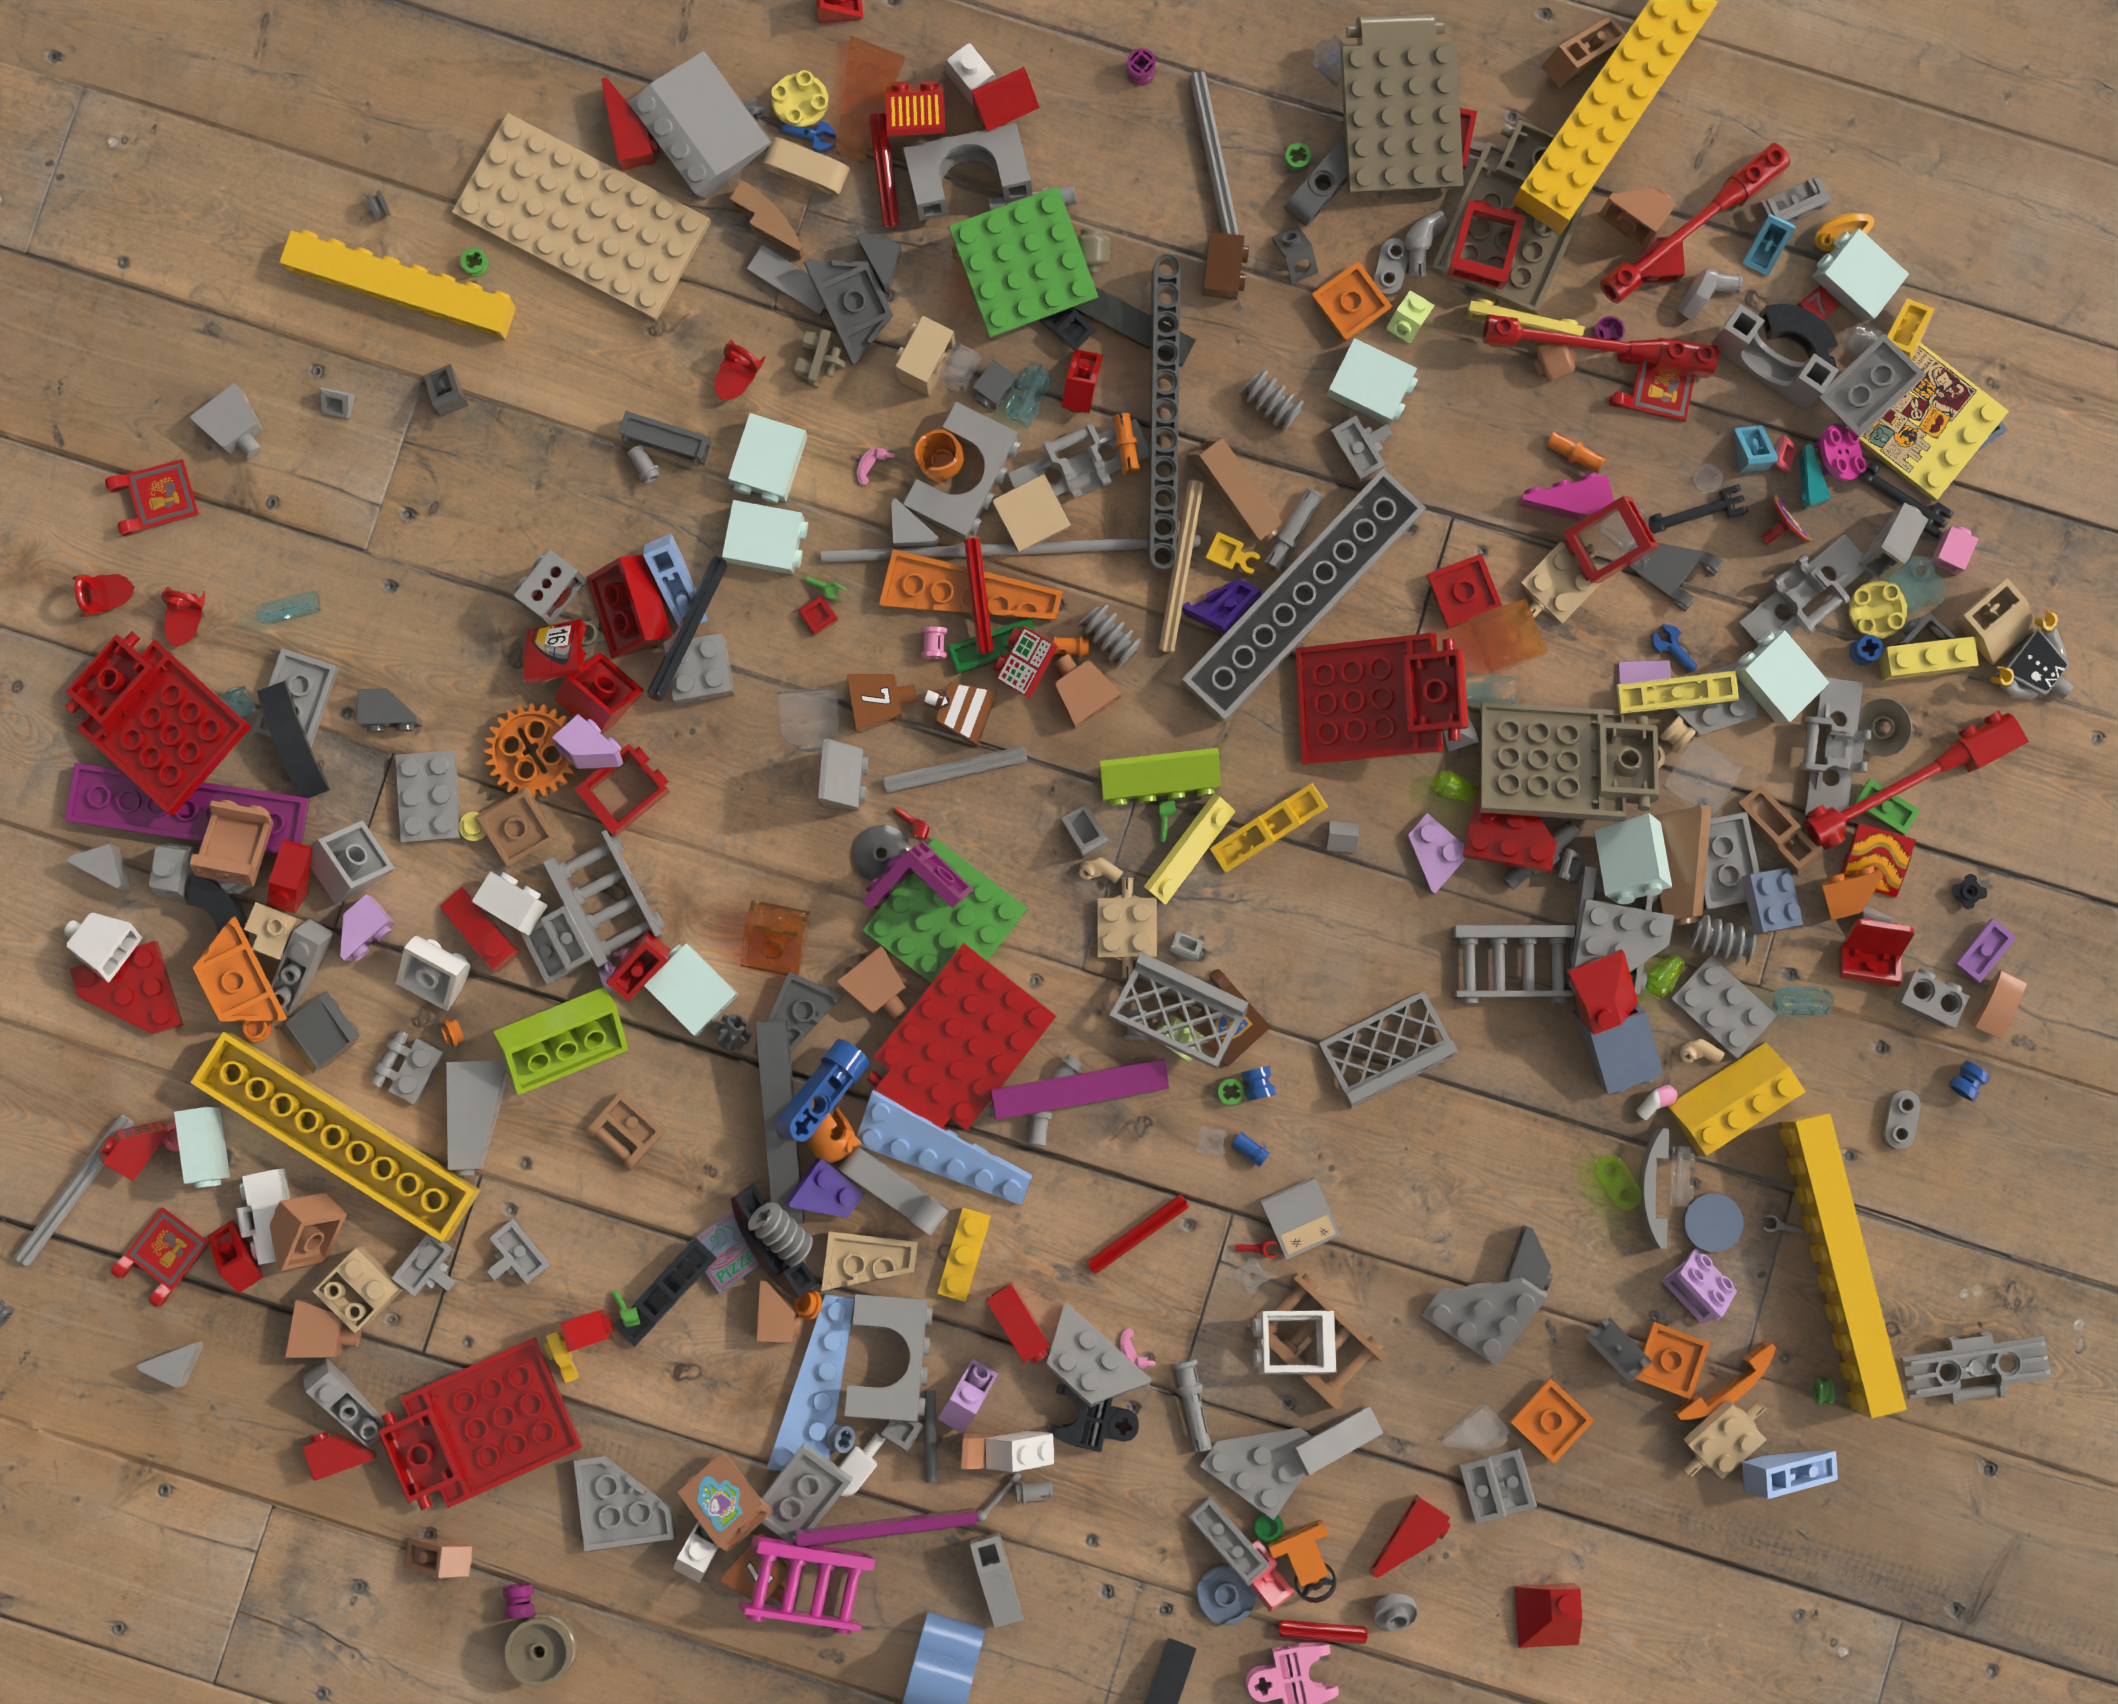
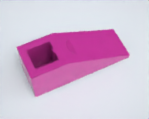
M1592 473L1582 476L1580 478L1581 481L1571 484L1569 480H1562L1552 484L1553 488L1542 490L1540 486L1524 491L1525 495H1522L1518 500L1519 506L1582 521L1612 503L1614 499L1608 476L1598 477V473Z

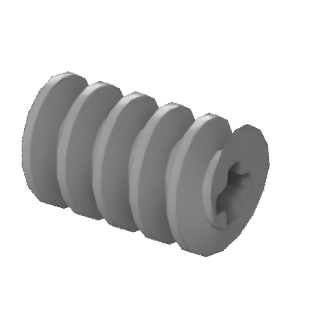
M1265 370L1259 374L1257 373L1239 395L1242 396L1249 392L1246 401L1250 404L1258 400L1255 407L1257 411L1266 407L1267 409L1264 414L1266 419L1276 415L1273 425L1278 426L1284 422L1282 429L1284 433L1302 412L1303 401L1300 400L1293 404L1292 401L1295 394L1292 392L1284 396L1285 385L1275 389L1274 386L1277 378L1274 377L1266 381L1268 371Z
M1106 604L1092 610L1078 624V627L1087 625L1084 632L1086 636L1096 633L1092 640L1093 643L1099 644L1104 642L1100 649L1102 653L1112 650L1108 658L1110 661L1120 659L1116 666L1118 669L1138 651L1141 639L1138 638L1131 641L1130 637L1133 630L1131 629L1123 633L1122 629L1125 622L1122 621L1115 624L1114 620L1117 613L1115 612L1107 616L1106 612L1109 605Z
M1704 915L1700 920L1696 921L1689 940V949H1693L1696 943H1700V952L1704 953L1707 947L1711 946L1712 956H1716L1719 950H1723V959L1727 960L1729 955L1733 953L1734 963H1738L1743 956L1747 966L1754 953L1757 938L1753 929H1749L1745 933L1743 926L1738 925L1734 929L1733 924L1730 922H1726L1722 927L1721 919L1716 918L1711 923L1710 916Z
M774 1202L766 1203L755 1210L748 1223L749 1230H755V1236L760 1239L762 1238L765 1245H770L771 1251L777 1253L780 1259L785 1260L787 1266H796L808 1255L812 1246V1236L801 1225L797 1224L795 1219L790 1217L786 1211L782 1210L779 1204Z

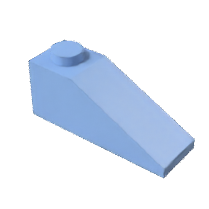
M668 534L645 544L643 556L679 627L696 592V588L672 534ZM706 613L704 614L700 624L705 621H708Z
M1835 1450L1765 1455L1742 1461L1744 1491L1767 1499L1838 1480Z

